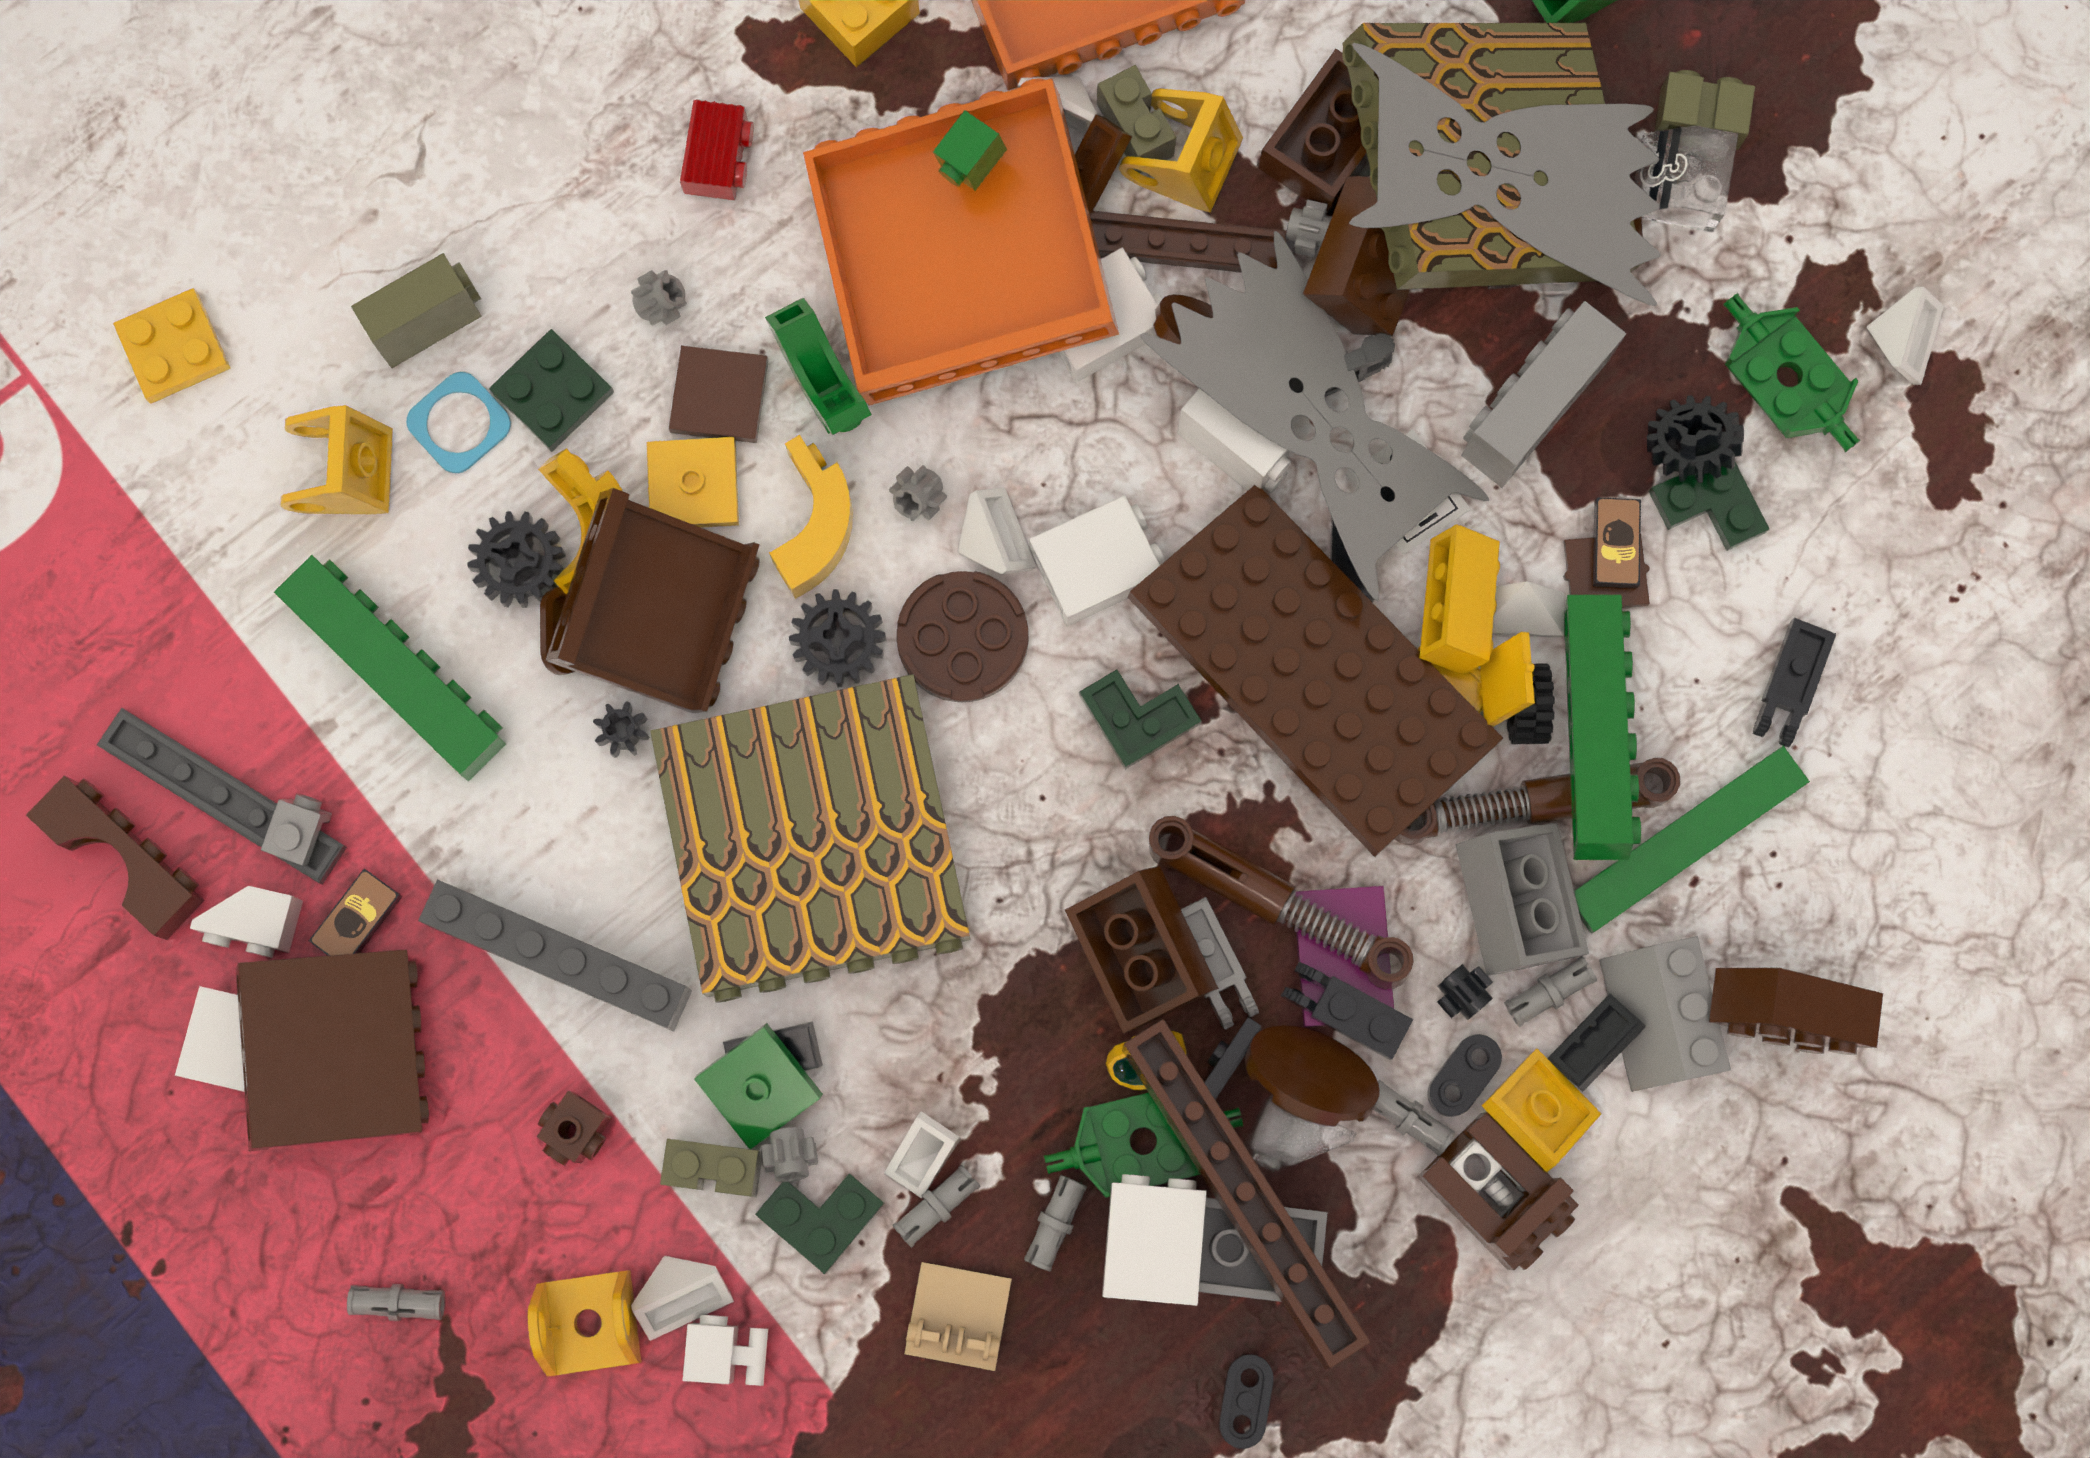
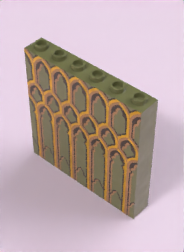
M1362 23L1342 43L1343 61L1348 68L1352 85V102L1357 108L1361 126V142L1367 152L1371 170L1370 183L1375 190L1376 197L1378 192L1379 78L1354 50L1353 43L1370 47L1406 67L1458 102L1478 122L1484 123L1492 117L1506 112L1543 105L1605 104L1586 23ZM1447 117L1439 120L1437 130L1440 137L1449 143L1458 142L1462 134L1459 124ZM1503 132L1497 137V147L1504 156L1509 158L1518 156L1521 149L1520 142L1513 134ZM1411 141L1409 143V150L1413 155L1421 156L1423 154L1424 148L1420 142ZM1480 151L1469 153L1467 157L1469 169L1478 176L1488 175L1492 167L1488 156ZM1442 170L1438 173L1437 184L1442 192L1447 195H1456L1460 192L1461 180L1456 173L1451 170ZM1536 171L1533 177L1538 185L1545 186L1548 183V177L1544 172ZM1502 184L1498 187L1497 199L1500 204L1507 209L1518 208L1521 202L1518 190L1510 184ZM1474 205L1462 213L1449 217L1381 228L1385 233L1389 251V267L1392 273H1394L1397 290L1597 281L1545 255L1501 225L1480 205ZM1631 221L1630 225L1636 231L1634 221ZM1642 264L1637 265V266H1634L1633 268L1630 269V272L1634 271L1635 269H1637L1638 267H1640Z
M914 674L650 730L702 994L706 997L714 996L715 1003L739 999L742 997L741 990L759 987L760 993L786 988L785 980L803 977L804 983L823 981L831 978L829 971L847 967L848 974L872 970L875 968L874 961L891 958L893 964L919 959L918 951L936 948L937 955L952 953L963 949L962 942L971 940Z

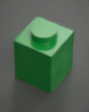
M964 110L934 149L933 154L941 165L938 171L944 178L957 187L965 183L976 191L1007 151V148L999 133Z

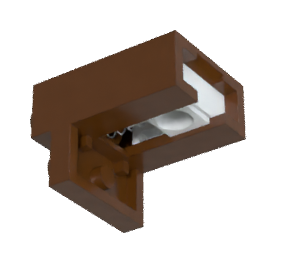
M1488 1112L1480 1113L1448 1145L1445 1151L1440 1156H1437L1417 1176L1507 1270H1515L1518 1266L1523 1270L1530 1267L1543 1253L1539 1245L1551 1233L1555 1238L1564 1233L1575 1221L1571 1213L1579 1206L1570 1196L1574 1190L1561 1177L1552 1178ZM1471 1154L1479 1156L1485 1163V1173L1478 1181L1469 1179L1463 1169L1465 1159ZM1499 1171L1522 1194L1514 1202L1512 1196L1514 1191L1511 1192L1506 1187L1507 1184L1504 1185L1500 1181L1501 1177L1497 1178ZM1480 1190L1485 1191L1487 1198L1491 1197L1494 1200V1205L1498 1204L1501 1206L1500 1211L1509 1209L1500 1216L1478 1192Z

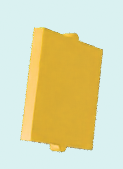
M1520 632L1495 647L1491 653L1490 661L1480 666L1482 686L1480 696H1482L1483 714L1487 725L1494 727L1535 703L1532 675L1534 664L1531 662L1530 636L1528 632Z

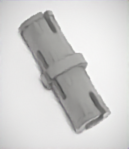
M1583 956L1579 957L1578 960L1550 977L1544 974L1538 978V984L1510 1001L1504 1002L1509 1014L1514 1015L1515 1018L1513 1020L1521 1027L1525 1022L1552 1006L1558 1009L1564 1005L1563 1000L1596 982V975L1591 967L1587 968L1588 962Z
M1379 1080L1380 1095L1373 1110L1396 1125L1395 1130L1402 1135L1408 1133L1440 1156L1452 1141L1455 1131L1423 1111L1422 1104L1416 1100L1413 1103Z
M960 1165L934 1191L927 1190L921 1195L923 1200L892 1226L912 1248L941 1220L944 1223L952 1217L949 1213L973 1191L979 1189L980 1185L975 1179H972V1175L965 1167Z
M1060 1175L1055 1192L1045 1213L1041 1211L1037 1219L1040 1221V1225L1025 1255V1261L1041 1269L1051 1271L1066 1233L1070 1235L1074 1226L1071 1222L1078 1204L1087 1189L1086 1185Z
M392 1284L391 1288L351 1285L347 1298L348 1315L387 1316L389 1321H400L402 1317L442 1320L445 1310L444 1290L405 1289L403 1284Z

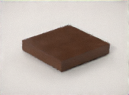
M681 345L669 423L670 433L708 438L734 437L735 441L757 443L768 357L766 355Z

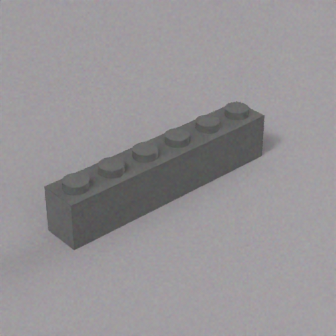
M438 879L418 920L433 929L673 1032L692 992L690 988Z

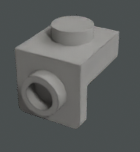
M296 794L295 799H279L261 851L302 866L308 865L323 823L330 822L332 813L320 809L321 801L306 795Z

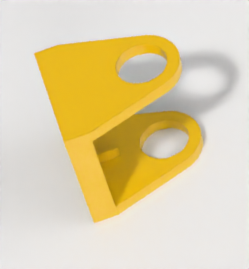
M1155 89L1152 92L1151 106L1155 110L1161 109L1165 117L1191 127L1190 134L1178 161L1127 156L1122 159L1119 171L1128 180L1141 187L1192 208L1211 213L1242 143L1243 136L1223 96L1207 92ZM1163 101L1174 103L1183 108L1185 111H1180L1175 108H1172ZM1134 169L1144 171L1152 177H1154L1155 179L1144 176L1135 171Z
M346 405L327 407L290 416L285 419L286 432L302 437L329 438L326 485L283 494L281 496V508L306 514L389 513L393 428Z
M631 1270L536 1284L528 1306V1331L533 1356L547 1377L641 1363L637 1320L631 1308L634 1302ZM587 1309L596 1311L602 1322L599 1332L592 1337L584 1336L577 1327L578 1316Z

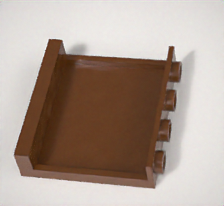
M615 488L600 492L545 661L690 713L707 712L708 707H712L715 704L720 692V682H717L721 666L728 662L733 651L734 643L730 640L735 623L740 622L746 609L747 601L743 596L747 583L754 579L759 568L760 559L756 555L760 544L755 542L742 544L628 500L630 494Z
M407 950L238 963L236 967V983L249 1152L268 1150L273 1147L403 1134L417 1135L422 1132V1124L429 1121L427 1097L419 1096L418 1078L425 1077V1061L423 1051H415L414 1033L421 1032V1014L419 1005L412 1006L410 988H417L418 979L416 962L408 961Z

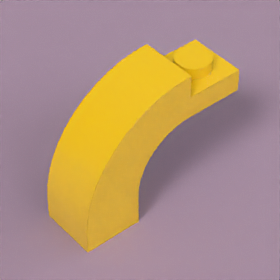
M800 435L786 442L785 446L790 459L813 495L812 514L805 528L796 537L769 552L773 564L795 599L819 585L836 568L847 549L853 523L850 493L838 462L822 471L821 469L827 466L819 449L814 443L807 446Z
M566 448L549 458L538 470L568 501L580 522L581 543L577 555L554 580L567 595L600 492L611 488L623 490L609 470L593 478L589 473L586 463L577 455L571 454Z

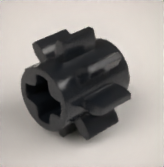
M628 701L624 703L622 710H614L610 704H606V711L608 713L603 720H593V723L602 729L603 734L595 739V742L599 746H604L610 742V754L614 758L618 757L620 750L627 749L634 756L637 755L635 745L639 740L645 741L650 738L646 732L640 729V725L648 720L644 713L632 717L633 709ZM620 721L627 726L626 731L628 735L624 738H620L616 734L615 724Z
M1461 964L1437 985L1445 994L1437 1003L1451 1018L1460 1012L1469 1020L1493 999L1486 991V988L1493 981L1480 966L1470 972Z

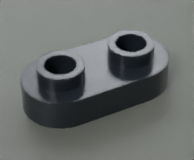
M1481 1034L1465 1038L1458 1044L1428 1086L1427 1096L1431 1107L1437 1113L1447 1117H1454L1465 1113L1499 1070L1502 1062L1501 1050L1492 1038ZM1475 1049H1482L1487 1055V1061L1482 1066L1476 1065L1472 1060V1052ZM1448 1085H1455L1460 1090V1097L1456 1102H1451L1445 1097V1088Z
M1254 1354L1241 1355L1235 1358L1229 1365L1218 1426L1222 1437L1228 1444L1239 1449L1251 1448L1263 1438L1273 1388L1274 1376L1270 1365L1266 1360ZM1249 1368L1254 1369L1258 1375L1257 1382L1253 1386H1245L1241 1382L1242 1372ZM1239 1415H1245L1250 1420L1249 1429L1243 1433L1236 1432L1233 1428V1421Z

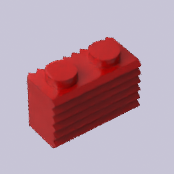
M693 100L680 178L684 194L735 201L737 188L745 187L747 162H741L744 147L750 148L752 145L754 123L748 121L744 106L727 105L715 101Z

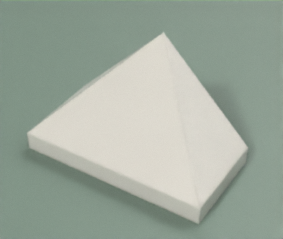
M1080 77L1021 78L1018 88L1024 82L1031 79L1041 78L1047 80L1052 78L1060 94L1067 126L1083 134L1086 133L1097 113Z
M1915 287L1867 326V329L1891 365L1913 385L1922 384L1944 305L1924 287Z
M1006 489L976 490L969 496L957 553L1001 575L1031 571L1036 568V564Z
M1528 581L1496 586L1495 600L1497 607L1493 617L1492 635L1515 636L1520 632H1528L1529 636H1564V592Z
M921 1111L884 1173L922 1198L921 1195L928 1190L961 1138Z
M664 1256L632 1303L631 1308L648 1339L651 1341L700 1318V1315H707L734 1302L716 1266Z

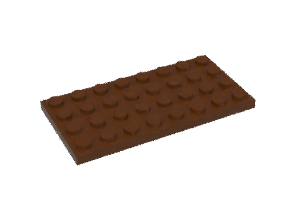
M1256 485L1244 493L1128 594L1127 598L1374 857L1384 850L1503 739L1491 725H1487L1486 719L1430 662L1419 658L1420 651L1273 499Z

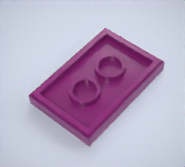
M1384 886L1295 892L1296 897L1303 896V901L1309 899L1310 905L1316 903L1317 909L1324 907L1323 912L1331 911L1330 916L1338 915L1337 920L1341 921L1345 918L1346 925L1352 922V928L1355 929L1359 926V932L1361 933L1366 930L1369 935L1388 937ZM1302 930L1296 932L1298 962L1322 972L1329 978L1334 976L1394 1009L1393 989L1385 990L1376 987L1369 981L1366 973L1359 970L1360 967L1358 965L1352 964L1351 957L1345 960L1344 953L1338 956L1336 949L1331 952L1329 945L1324 948L1322 941L1316 944L1315 937L1309 940L1308 933L1302 936ZM1390 954L1380 955L1377 958L1379 968L1383 972L1391 974ZM1300 978L1301 992L1318 1003L1325 989ZM1302 1009L1304 1027L1326 1026L1311 1018V1013Z

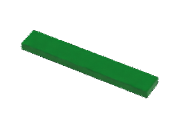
M1784 746L1780 747L1631 851L1629 860L1616 861L1576 889L1574 893L1580 918L1590 933L1596 932L1808 784L1810 781Z

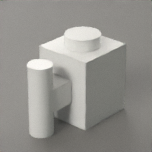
M700 1315V1323H690L687 1325L683 1381L731 1384L734 1382L735 1365L747 1366L745 1384L764 1386L768 1329L750 1328L749 1345L741 1346L737 1345L739 1326L727 1325L728 1316Z

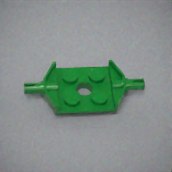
M1738 293L1728 299L1723 306L1739 323V326L1736 328L1739 333L1725 365L1785 438L1821 432L1824 435L1830 433L1844 449L1845 453L1858 444L1861 440L1846 425L1843 417L1858 384V379L1855 378L1851 382L1796 317L1800 310L1795 307L1757 314L1752 312ZM1781 367L1793 369L1798 376L1797 386L1787 387L1782 385L1777 378V370Z
M1149 1093L1085 1107L1075 1145L1070 1147V1150L1044 1155L1045 1163L1064 1160V1162L1046 1166L1048 1175L1074 1167L1075 1170L1080 1169L1105 1198L1110 1197L1111 1183H1121L1122 1174L1150 1177L1149 1186L1168 1183L1169 1179H1184L1200 1175V1172ZM1239 1107L1223 1112L1227 1119L1241 1115ZM1242 1118L1229 1121L1233 1128L1243 1127ZM1139 1128L1150 1130L1156 1137L1154 1150L1146 1155L1136 1153L1130 1146V1136Z

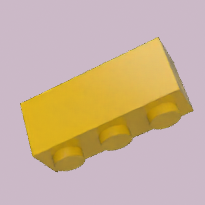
M1458 524L1430 539L1420 659L1462 675L1490 661L1493 651V617L1497 607L1495 593L1497 575L1500 570V562L1498 560L1500 541Z

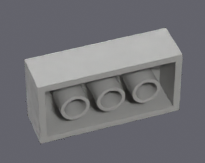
M1586 301L1581 304L1576 312L1568 308L1552 327L1553 331L1544 342L1541 340L1525 359L1526 363L1517 373L1520 378L1513 373L1497 392L1498 396L1490 405L1493 410L1485 406L1469 426L1470 429L1463 437L1468 444L1461 456L1501 488L1504 487L1608 363L1627 334Z
M1206 1198L1199 1292L1282 1302L1217 1199ZM1284 1207L1322 1266L1328 1212Z

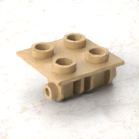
M922 1262L911 1322L907 1332L905 1354L995 1371L1012 1279Z

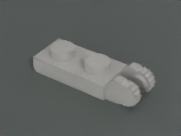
M1205 897L1181 909L1219 988L1205 995L1204 998H1209L1222 1027L1227 1029L1234 1025L1232 1014L1229 1008L1225 1006L1219 992L1231 986H1234L1244 1012L1249 1017L1258 1014L1257 1005L1244 981L1247 977L1207 898Z

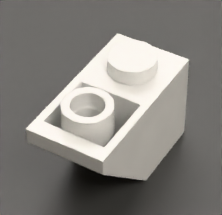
M247 886L194 918L190 929L204 933L202 942L229 948L231 940L247 943L246 952L273 958L275 950L289 953L303 901L291 895Z

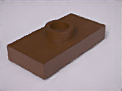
M1095 114L1075 152L1089 213L1093 212L1132 138L1130 134L1110 120Z

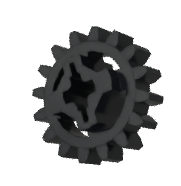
M1688 395L1684 405H1680L1673 399L1670 401L1669 412L1658 409L1656 411V421H1649L1648 435L1646 436L1647 452L1651 453V463L1653 466L1663 464V475L1668 476L1674 471L1679 472L1680 482H1684L1688 475H1695L1697 482L1702 483L1704 474L1709 472L1717 479L1721 477V466L1733 469L1735 467V457L1742 456L1744 426L1739 425V414L1737 412L1727 414V403L1724 401L1715 407L1711 405L1710 396H1706L1702 403H1695L1693 396Z
M511 511L506 512L505 522L501 524L494 517L489 518L492 529L486 532L478 528L476 533L482 540L480 545L470 544L468 550L477 556V559L467 563L471 572L479 573L472 581L478 588L487 586L484 595L491 601L500 594V602L504 607L509 608L513 598H516L522 608H527L528 597L532 595L541 602L543 597L541 590L545 586L549 589L557 588V585L552 580L553 574L559 575L564 570L562 565L558 564L556 560L566 557L565 551L562 547L554 546L559 542L560 537L556 531L546 533L549 525L543 518L533 525V517L526 511L521 516L520 521L515 519ZM510 534V536H509L508 538H506V539H504L503 541L497 543L501 538H503V537H505V536H507V535ZM533 536L542 543L545 556L532 550L534 545ZM519 552H521L526 560L516 561L514 567H512L508 562L509 558H517ZM489 563L501 569L499 574L500 583L493 579L489 570ZM534 576H537V577H536L534 580H532L531 582H529V583L523 585V583H524L525 581L529 580L530 578H532V577H534Z
M833 589L832 598L828 601H825L824 597L817 593L815 594L817 605L812 608L808 604L803 603L801 609L805 618H793L791 622L793 627L800 631L798 634L789 636L791 645L801 646L800 649L792 654L795 662L807 660L802 669L804 674L809 676L818 671V681L821 685L827 682L829 676L834 677L837 687L843 686L844 677L850 676L857 684L860 682L858 671L864 669L872 674L875 669L870 659L872 657L882 659L884 656L883 650L876 646V643L886 641V634L883 631L874 630L883 623L880 614L869 617L873 608L872 603L868 600L858 606L857 594L853 591L846 600L841 599L838 589ZM845 612L855 615L862 621L865 627L852 625L846 619ZM828 613V618L819 627H812L821 616ZM837 622H839L840 629L843 631L844 637H846L841 641L838 656L831 641V638H834L835 635L834 631L837 630ZM810 649L823 651L829 657L830 665L819 661ZM864 649L856 660L848 664L847 659L856 650Z

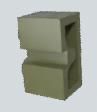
M1136 65L1098 83L1096 104L1103 116L1132 136L1124 152L1126 157L1132 156L1168 160L1174 157L1177 137L1161 109L1150 113L1152 93ZM1134 169V170L1137 171L1138 173L1144 172V171H1141V170H1138V169Z
M1680 70L1676 73L1669 72L1660 90L1654 136L1659 137L1660 131L1669 130L1668 138L1672 139L1673 129L1682 128L1681 141L1739 150L1749 133L1755 86L1743 84L1741 80L1732 77L1720 78L1717 80V84L1703 82L1704 77L1691 70Z
M667 1138L660 1185L703 1190L704 1179L716 1180L715 1192L757 1198L762 1164L761 1151Z

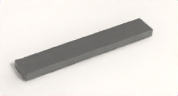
M120 709L97 743V746L262 848L277 803L125 709ZM320 831L308 865L302 866L289 860L278 858L323 885L347 847Z

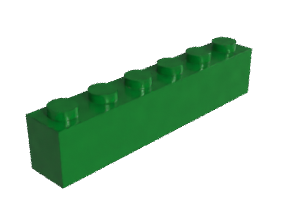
M311 555L274 593L447 763L469 782L506 745L497 735L503 727L484 709L478 715L466 705L472 697L453 679L446 685L435 675L441 667L422 649L415 655L404 644L410 637L392 619L384 625L373 614L379 607L361 589L353 595L343 585L349 577L330 559L325 564H322Z
M1567 595L1565 604L1564 637L1573 860H1629L1633 844H1640L1641 842L1640 817H1632V802H1638L1639 779L1638 775H1630V760H1636L1637 738L1636 733H1628V719H1634L1635 698L1634 692H1626V678H1632L1633 658L1631 651H1624V638L1630 637L1631 618L1630 611H1622L1621 595Z

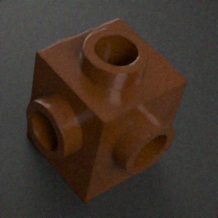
M567 1091L559 1104L552 1102L542 1114L538 1122L542 1129L537 1138L546 1143L542 1151L565 1166L569 1159L574 1163L581 1164L585 1158L592 1160L606 1141V1137L602 1135V1132L612 1117L575 1092ZM575 1124L576 1133L572 1138H569L568 1130L571 1125Z

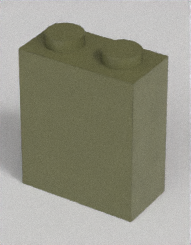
M444 253L351 306L370 340L391 368L482 317L474 304L481 300V297L460 262L451 266Z

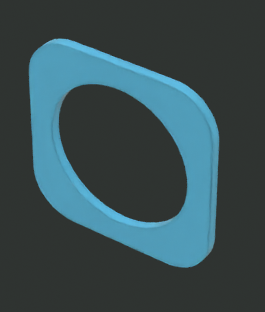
M457 372L447 377L411 408L406 420L410 433L437 463L450 473H462L472 467L507 436L511 427L510 417L503 407L474 376L466 372ZM452 393H468L476 396L486 405L490 415V426L484 440L477 447L461 453L448 452L438 447L430 438L427 427L428 416L432 407L438 400Z

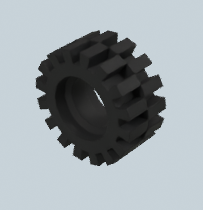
M1547 663L1534 664L1532 675L1535 703L1508 718L1507 732H1509L1508 737L1511 744H1549V741H1551V733H1553L1552 720H1554L1555 714L1553 711L1555 697L1553 696L1554 683L1551 682L1552 671Z

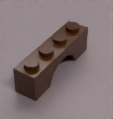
M63 776L26 816L58 846L73 851L93 843L112 845L122 856L128 871V888L122 906L151 934L168 940L205 901L194 891L199 884L180 867L174 872L166 865L163 859L167 854L149 838L142 842L135 836L131 830L136 825L117 808L110 812L99 801L104 795L88 780L83 778L80 782Z

